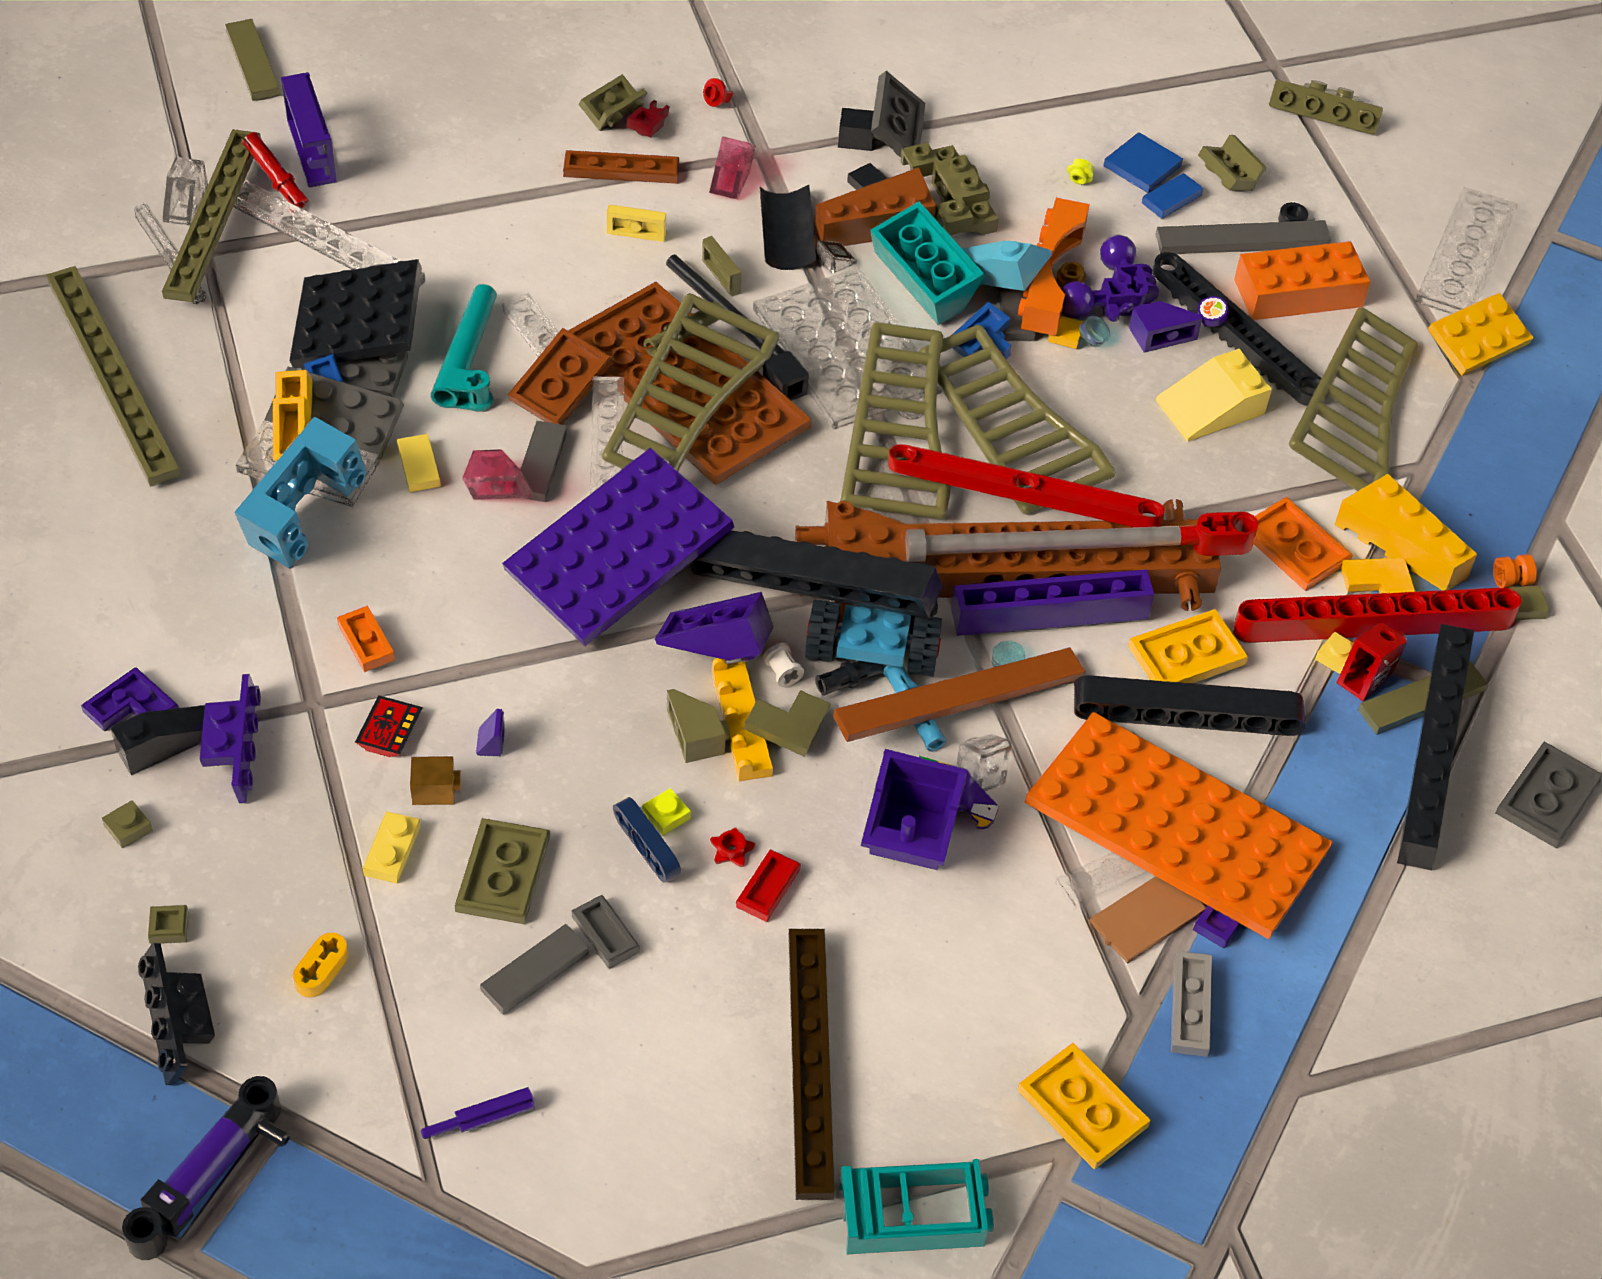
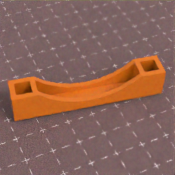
M1056 197L1053 209L1047 208L1039 243L1036 246L1051 250L1052 255L1023 292V297L1027 299L1021 298L1017 315L1023 317L1021 329L1056 336L1065 294L1053 276L1052 266L1067 251L1081 245L1090 204Z

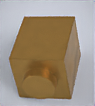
M453 756L411 757L410 791L412 805H454L455 791H461V770H455Z

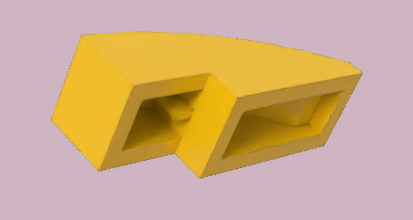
M307 370L275 372L276 398H273L274 461H278L311 421L312 376Z

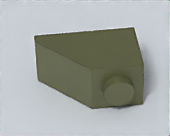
M667 690V712L685 763L725 754V740L730 739V733L726 720H720L716 707L678 690Z

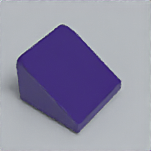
M496 709L479 727L476 747L477 755L501 757V754H503L505 721L502 709Z

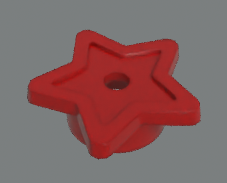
M737 828L725 831L719 837L710 838L711 844L717 849L714 858L716 864L731 861L737 866L743 867L745 854L755 847V843L746 840ZM734 846L735 849L730 850L729 847Z

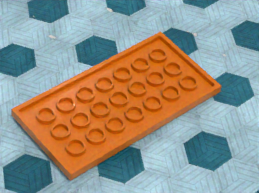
M1095 712L1088 717L1030 789L1024 802L1267 939H1270L1330 851L1333 841Z

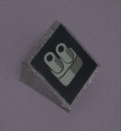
M830 241L817 242L816 256L832 274L857 264V260L842 243Z

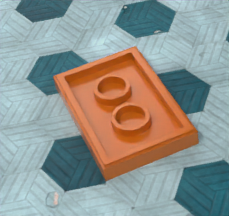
M1287 496L1255 515L1259 525L1254 545L1305 591L1341 569L1343 560H1352L1353 555Z

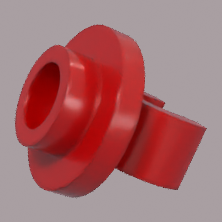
M718 78L709 79L703 89L706 103L713 107L720 106L723 102L730 103L734 94L733 91H727L724 82Z

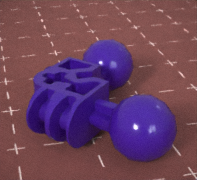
M1117 234L1108 237L1102 244L1100 259L1114 273L1112 278H1104L1101 290L1092 291L1087 284L1078 281L1066 283L1061 290L1065 294L1062 309L1064 315L1078 319L1086 316L1093 307H1101L1104 317H1108L1110 321L1116 322L1119 316H1132L1133 307L1152 303L1158 298L1159 289L1156 286V279L1152 275V268L1147 264H1133L1137 257L1136 246L1130 238Z

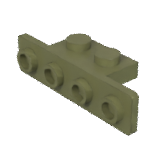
M1280 79L1275 81L1269 102L1270 107L1373 135L1376 133L1383 108L1358 101L1359 97L1353 95V90L1338 87L1337 91L1328 89V84L1317 80H1311V84L1305 83L1303 86Z

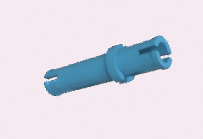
M887 665L884 668L883 673L889 680L895 693L919 687L916 682H912L904 665L903 667ZM934 719L913 724L928 751H936L946 744V737L942 734Z

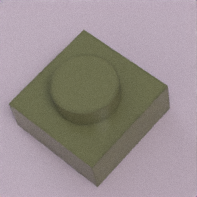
M133 800L102 817L104 827L122 849L153 831L151 822Z

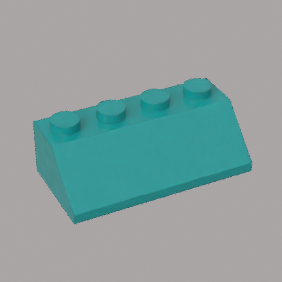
M920 201L870 230L874 252L937 325L962 312L985 278L981 269Z

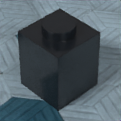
M842 107L838 148L872 150L873 140H878L871 132L874 111Z
M790 350L772 356L764 362L763 377L789 400L793 401L808 394L809 373Z

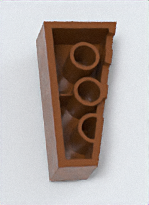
M919 167L816 204L815 232L822 250L827 248L821 241L841 243L843 246L872 242L871 229L918 201L935 218L936 205Z

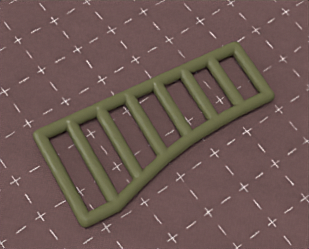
M692 293L685 295L602 453V459L621 469L633 461L632 459L617 453L622 442L625 441L645 451L651 448L661 458L669 461L668 464L678 472L696 439L714 413L733 392L764 366L765 361L770 359L779 340V334ZM692 308L765 340L760 351L688 319ZM681 329L751 361L745 367L739 369L676 339ZM672 351L731 379L724 386L719 387L670 365L665 360L669 352ZM658 373L712 398L702 407L653 383ZM648 395L696 418L691 426L687 428L641 406ZM637 418L682 440L676 450L668 448L629 430L634 419Z
M1363 307L1358 308L1289 441V447L1356 491L1368 486L1369 483L1303 442L1307 433L1375 476L1373 482L1389 474L1390 432L1394 406L1407 368L1418 347L1417 341ZM1365 322L1403 346L1404 349L1401 355L1361 330L1363 323ZM1356 340L1395 365L1393 373L1353 349L1354 341ZM1345 358L1388 385L1386 393L1343 367L1342 364ZM1338 377L1382 405L1381 415L1333 385L1335 378ZM1326 396H1329L1379 428L1378 438L1325 405L1323 402ZM1318 414L1376 451L1377 463L1315 424L1313 421Z
M880 322L872 324L840 501H848L853 507L940 520L947 516L951 491L950 485L911 476L859 469L861 456L888 460L890 448L863 444L865 432L927 440L929 450L942 452L936 412L937 381L943 342L941 331ZM882 335L928 341L930 342L929 352L922 353L880 347ZM878 359L926 365V377L876 371ZM879 383L925 390L924 402L872 395L873 384ZM869 407L925 415L926 427L867 419ZM896 458L898 460H909L907 458ZM856 481L937 493L936 506L854 495Z
M975 325L943 339L941 353L975 338L983 347V350L942 367L939 364L937 383L990 464L1007 467L1006 465L1070 439L1081 449L1028 472L1050 476L1092 458L1100 470L1073 482L1093 487L1115 476V469L1101 448L1051 410L1026 385L999 351L982 325ZM930 345L922 347L919 352L928 353ZM990 359L998 368V371L958 388H955L948 378ZM1006 380L1015 389L1010 394L972 410H969L963 401V398ZM1022 401H1026L1035 410L987 432H984L977 420ZM1044 420L1057 429L1000 455L992 445V442ZM1014 500L1020 511L1026 515L1044 508L1043 506Z

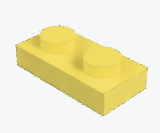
M609 204L607 209V234L664 242L666 237V213Z
M386 811L363 866L364 876L398 884L421 827L420 819Z

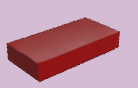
M770 849L736 900V908L768 922L800 872L801 863Z

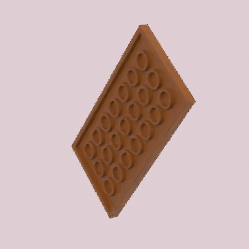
M654 282L568 331L612 357L613 363L600 379L628 404L653 358L646 351L652 345L644 347L645 339L651 338L663 331L664 326L672 322L681 303L658 282ZM694 334L683 342L739 369L748 364L740 355ZM672 351L669 352L665 360L666 363L719 387L724 386L731 379ZM757 371L733 392L714 413L696 439L686 459L713 484L717 485L811 428V418ZM658 373L653 383L702 407L712 398ZM648 395L641 406L687 428L691 426L696 418ZM652 426L672 446L678 447L682 440L681 438Z

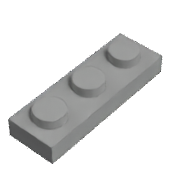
M1176 951L1171 1027L1172 1053L1208 1056L1210 1050L1212 955Z

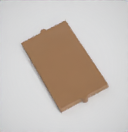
M1155 876L1091 917L1089 922L1103 936L1105 944L1107 946L1111 945L1125 962L1129 963L1199 917L1206 907L1199 900Z

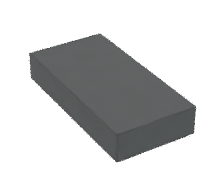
M603 895L571 910L573 920L608 969L640 953V946Z

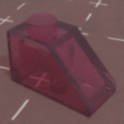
M722 136L709 193L738 200L750 174L756 145Z
M502 449L473 450L462 477L473 500L531 498L533 493L522 471Z

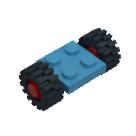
M813 600L807 629L805 658L832 662L837 638L839 642L836 657L903 667L905 650H909V647H911L907 673L934 677L936 659L939 656L942 618L915 616L911 640V636H908L911 615L863 606L846 605L842 626L838 627L841 603Z

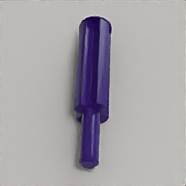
M529 1087L457 1110L455 1111L456 1117L424 1127L420 1132L423 1139H428L457 1128L463 1133L534 1109V1098Z

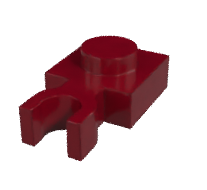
M656 100L650 102L649 109L640 106L628 117L626 128L636 131L639 135L651 138L664 126L670 106L665 105L664 108H657Z

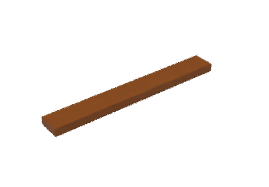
M1071 647L836 708L833 718L845 740L850 742L1074 682L1079 677L1085 675V670Z

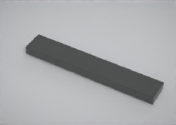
M1325 220L1163 226L1156 229L1160 253L1279 250L1330 244L1332 241Z

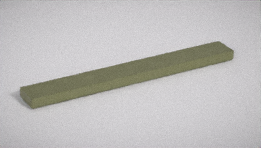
M232 129L162 289L164 299L185 302L194 301L253 162L252 154L242 144V140L252 133L251 131Z

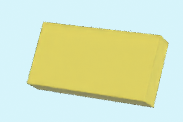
M428 434L397 439V447L409 492L441 487Z

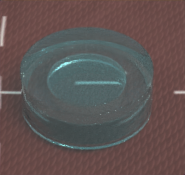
M1090 316L1080 325V334L1089 345L1100 347L1110 338V329L1101 318Z
M1000 642L993 649L992 665L996 667L1025 659V651L1016 642Z

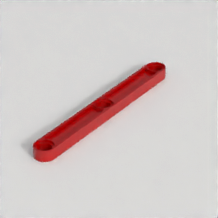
M899 444L889 449L888 467L898 474L1130 527H1161L1163 524L1165 508L1154 500L911 445ZM896 458H907L909 460H898ZM1020 485H1025V486H1029V487H1032V488H1021V487H1018V486H1020ZM1148 513V514H1153V515H1156V516H1155V517H1149V516H1145V515H1143V514Z

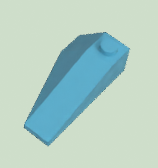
M1006 240L962 248L984 273L985 278L981 283L982 285L1022 291L1026 290L1052 255L1051 250L1043 247Z

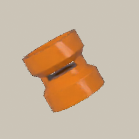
M1521 554L1516 556L1515 559H1511L1508 556L1497 557L1493 563V576L1499 588L1513 587L1514 584L1531 586L1536 581V564L1530 554Z

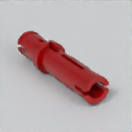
M257 132L248 134L242 140V144L273 182V188L276 192L280 191L294 211L303 208L309 199L294 182V176L291 173H287Z

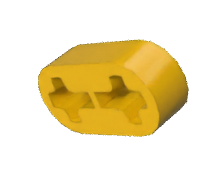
M334 932L321 935L295 967L293 980L295 988L300 995L308 998L321 995L348 959V948L343 936ZM334 947H337L338 953L330 952L327 957L325 956V949L332 950ZM316 972L317 981L309 980L307 983L304 982L305 976L311 978Z

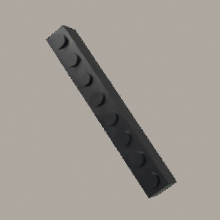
M729 531L689 563L695 575L922 618H929L943 587L936 567L927 563L901 561L895 557L884 558L873 556L866 552L856 553L833 546L828 548L812 545L805 541H789L777 536H761L749 531Z
M1445 624L1440 626L1400 842L1398 864L1431 871L1438 849L1474 630Z

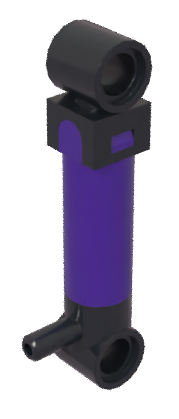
M254 1076L247 1079L239 1089L237 1100L165 1182L158 1179L140 1199L142 1207L134 1209L126 1215L123 1220L122 1231L129 1251L135 1258L151 1260L163 1253L168 1241L166 1231L175 1237L178 1236L194 1217L192 1209L258 1133L280 1147L288 1143L290 1134L274 1124L280 1116L281 1105L275 1083L270 1078ZM259 1099L267 1100L260 1105L253 1104L256 1100ZM153 1230L147 1237H137L142 1231Z

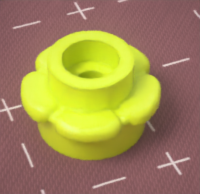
M1075 159L1072 165L1067 167V173L1070 174V179L1074 183L1082 185L1093 180L1094 166L1089 161Z

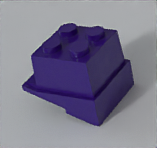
M885 750L861 846L869 848V854L934 870H938L939 865L944 866L964 791L967 769Z

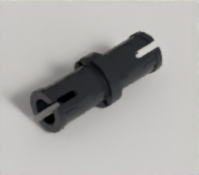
M847 661L835 670L817 675L815 683L821 695L826 696L845 687H856L859 685V682L882 674L883 664L865 661L851 663Z

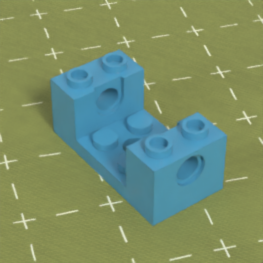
M314 417L234 512L248 545L288 568L296 560L301 559L309 543L306 535L301 533V527L298 525L300 520L295 511L296 505L304 495L309 494L313 490L317 480L347 497L355 488H359L362 485L367 472L356 439Z

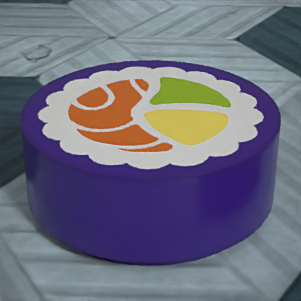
M1217 296L1204 298L1198 305V314L1202 317V323L1210 327L1223 324L1228 318V305L1226 301Z

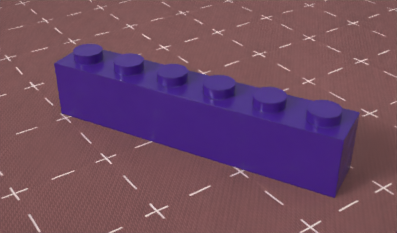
M1147 569L958 585L954 587L951 611L957 636L1149 619L1154 592Z

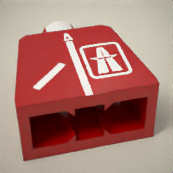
M1379 623L1355 639L1336 683L1361 701L1366 700L1394 672L1407 644L1404 633L1397 629L1393 630L1384 623ZM1367 665H1371L1366 669L1369 671V673L1367 674L1365 672L1364 667Z

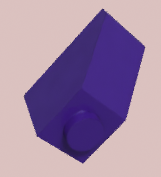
M1157 301L1133 307L1129 329L1145 353L1198 340L1202 317L1200 314Z

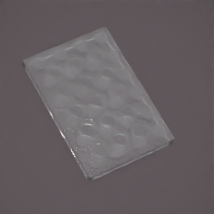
M860 267L755 300L753 302V310L762 324L779 334L777 345L785 352L790 350L809 373L808 392L833 430L853 424L871 326L875 322L900 325ZM882 335L880 347L919 352L911 339ZM878 359L876 371L926 377L927 366ZM874 383L872 395L920 401L924 399L925 390ZM937 383V394H940L942 389ZM869 407L868 418L891 410Z

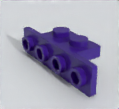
M242 674L240 700L205 703L199 758L203 767L233 765L231 785L239 803L247 802V792L253 788L250 762L255 761L256 758L255 744L252 741L253 734L258 732V718L255 713V707L260 706L261 703L260 688L258 685L253 684L250 674Z

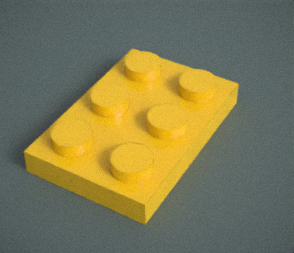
M1500 292L1433 322L1427 329L1461 376L1530 344L1534 338Z
M1216 609L1130 638L1128 647L1148 678L1156 681L1195 683L1244 666L1248 659L1247 654Z
M1071 1043L1018 1085V1092L1094 1170L1146 1130L1150 1124V1119L1074 1043Z

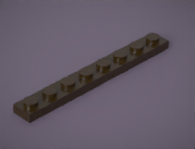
M789 929L795 1200H834L825 929Z

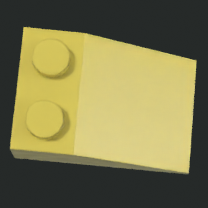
M1236 349L1213 357L1158 395L1156 401L1188 442L1264 415L1272 389L1242 351Z

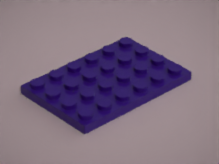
M649 448L515 552L502 565L504 570L586 647L734 528V523L720 508L654 450Z

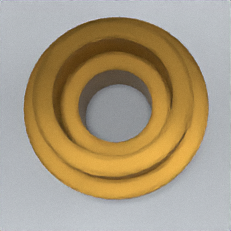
M1066 262L1057 272V281L1062 286L1073 281L1085 283L1086 273L1081 264Z

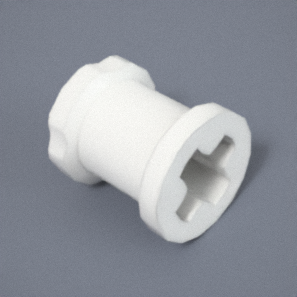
M778 643L764 653V662L767 666L772 667L776 674V682L780 687L794 685L803 677L804 669L801 664L796 663L792 658L790 647L787 643Z

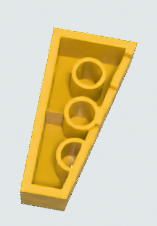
M1389 474L1342 500L1335 526L1342 530L1348 528L1357 533V539L1369 545L1372 542L1385 550V556L1388 558H1404L1406 564L1411 566V572L1441 590H1450L1469 577L1477 553Z

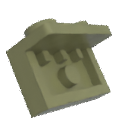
M621 74L582 98L578 105L600 131L608 125L614 127L623 119L625 114L628 112L632 114L640 106L643 107L644 103L642 101L648 92L644 88L637 92L625 76Z
M1229 135L1222 147L1203 146L1198 154L1206 163L1205 167L1215 173L1222 180V185L1231 191H1253L1266 170V166L1236 135Z

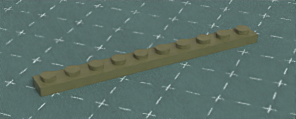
M76 266L46 274L48 283L149 486L152 487L181 477L179 467Z

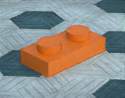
M368 605L337 617L338 626L364 672L395 661L394 651Z

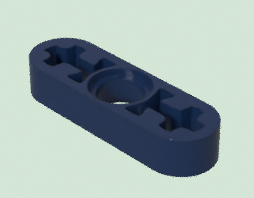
M628 797L614 804L613 812L618 824L660 881L665 883L679 876L681 868L675 854L637 803L631 797Z

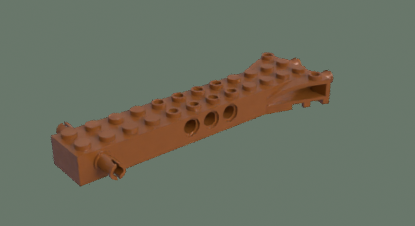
M1173 499L1163 504L1166 520H1163L1162 526L1197 524L1198 519H1185L1183 502L1176 499L1175 501L1177 509H1174ZM827 501L824 526L796 525L795 541H805L812 545H824V547L828 548L833 546L856 553L866 552L870 555L884 558L895 557L901 561H907L905 548L907 529H924L925 535L1134 527L1108 521L904 524L890 517L853 507L848 501H840L838 503ZM1192 545L926 555L925 562H922L936 567L943 586L938 598H953L954 587L958 585L1147 569L1154 594H1180L1181 608L1185 611L1189 610L1188 601L1191 604V611L1201 607L1202 600L1199 593H1215L1221 572L1219 556L1201 555L1193 549ZM831 600V602L841 603L838 624L843 622L846 605L859 606Z

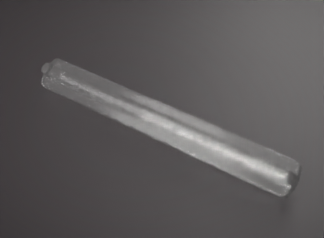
M147 204L136 206L134 208L135 218L171 270L179 253L178 249ZM201 284L192 302L193 304L204 302L207 298L205 295L206 291Z

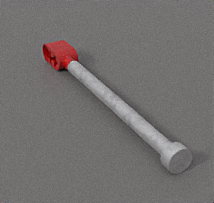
M1216 512L1202 514L1198 518L1196 525L948 535H925L924 529H907L905 548L907 562H925L926 555L1176 545H1192L1197 553L1204 556L1244 555L1249 553L1253 547L1259 524L1256 517L1248 512Z

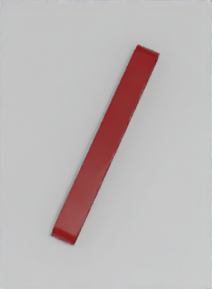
M1510 588L1245 600L1239 605L1233 633L1240 641L1259 643L1329 639L1334 632L1344 638H1358L1379 623H1384L1393 630H1400L1404 635L1439 634L1441 624L1471 629L1474 632L1503 631L1512 627L1522 601L1520 595Z

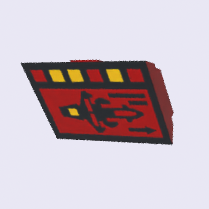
M378 695L355 743L364 748L365 751L386 757L400 755L423 707Z

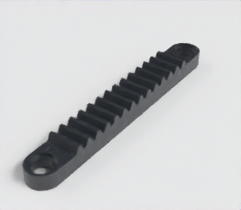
M1171 252L1158 254L1154 260L1153 275L1171 291L1172 298L1178 297L1181 306L1186 304L1188 311H1194L1197 314L1198 305L1204 298L1217 296L1224 299L1228 305V318L1223 324L1211 327V332L1213 334L1218 332L1221 341L1226 339L1229 348L1234 346L1235 350L1240 349L1246 358L1251 361L1254 368H1259L1261 376L1266 374L1269 383H1276L1277 390L1283 389L1298 403L1308 406L1313 394L1305 392L1302 388L1311 387L1316 390L1322 378L1180 256ZM1170 265L1173 266L1175 269L1165 270L1161 266Z

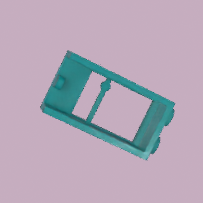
M973 1159V1162L868 1168L841 1166L839 1185L840 1191H843L844 1194L843 1220L847 1224L846 1255L985 1247L988 1232H993V1212L991 1208H985L984 1196L989 1194L987 1173H981L979 1159ZM966 1184L971 1222L911 1225L914 1215L910 1212L907 1187ZM901 1187L904 1210L902 1222L905 1223V1226L885 1227L880 1188Z

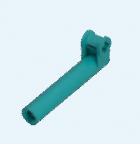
M479 284L474 288L438 373L430 397L440 407L468 409L478 412L487 410L493 404V395L488 389L490 385L489 375L481 370H470L497 298L496 291L489 285Z

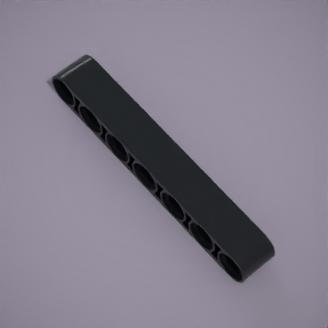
M1093 675L1079 677L1074 682V714L1085 720L1095 712L1111 722L1282 736L1298 735L1305 729L1304 700L1302 695L1297 692Z

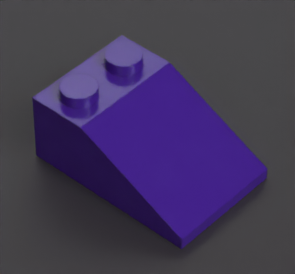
M758 592L670 612L655 637L657 645L728 661L739 658L742 661H748L761 654L774 626L763 594Z

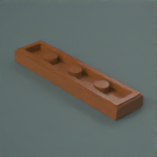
M566 150L563 177L677 184L679 157Z

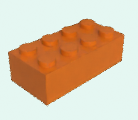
M1351 241L1240 254L1234 278L1247 311L1253 320L1363 307L1370 285L1368 275Z

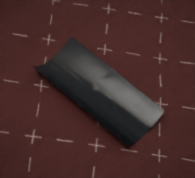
M810 185L789 193H773L760 187L765 263L770 267L780 270H794L816 261Z

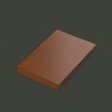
M562 328L508 393V398L544 422L563 425L613 363L612 357L565 328Z

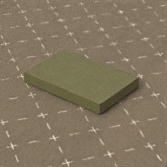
M481 818L455 902V912L525 925L550 840V830Z

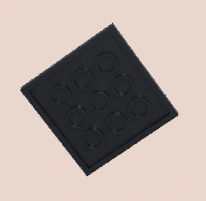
M419 259L304 277L289 359L292 367L296 369L305 368L304 363L332 354L337 363L411 351L422 271Z

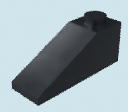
M205 705L143 712L110 727L116 751L130 775L201 744Z

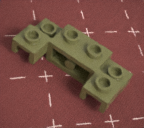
M929 143L902 148V165L909 164L910 170L919 167L923 177L932 175V185L943 203L935 204V219L937 221H944V229L949 235L964 232H977L986 235L997 232L999 218L987 201L990 198L989 188L986 183L981 181L975 165H971L966 155L959 156L953 145L932 150Z

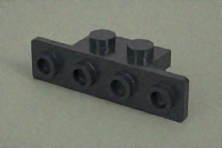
M152 943L144 956H141L139 960L138 973L144 982L145 1006L150 1010L152 1020L151 1035L156 1040L159 1053L158 1067L163 1072L165 1085L174 1086L187 1068L183 1043L210 1044L215 1037L202 975L199 973L167 972L161 944Z

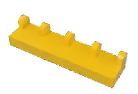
M715 658L712 661V676L723 720H726L729 728L730 739L728 740L738 780L740 782L771 777L773 767L766 740L743 729L745 721L756 703L745 661L726 664V660Z

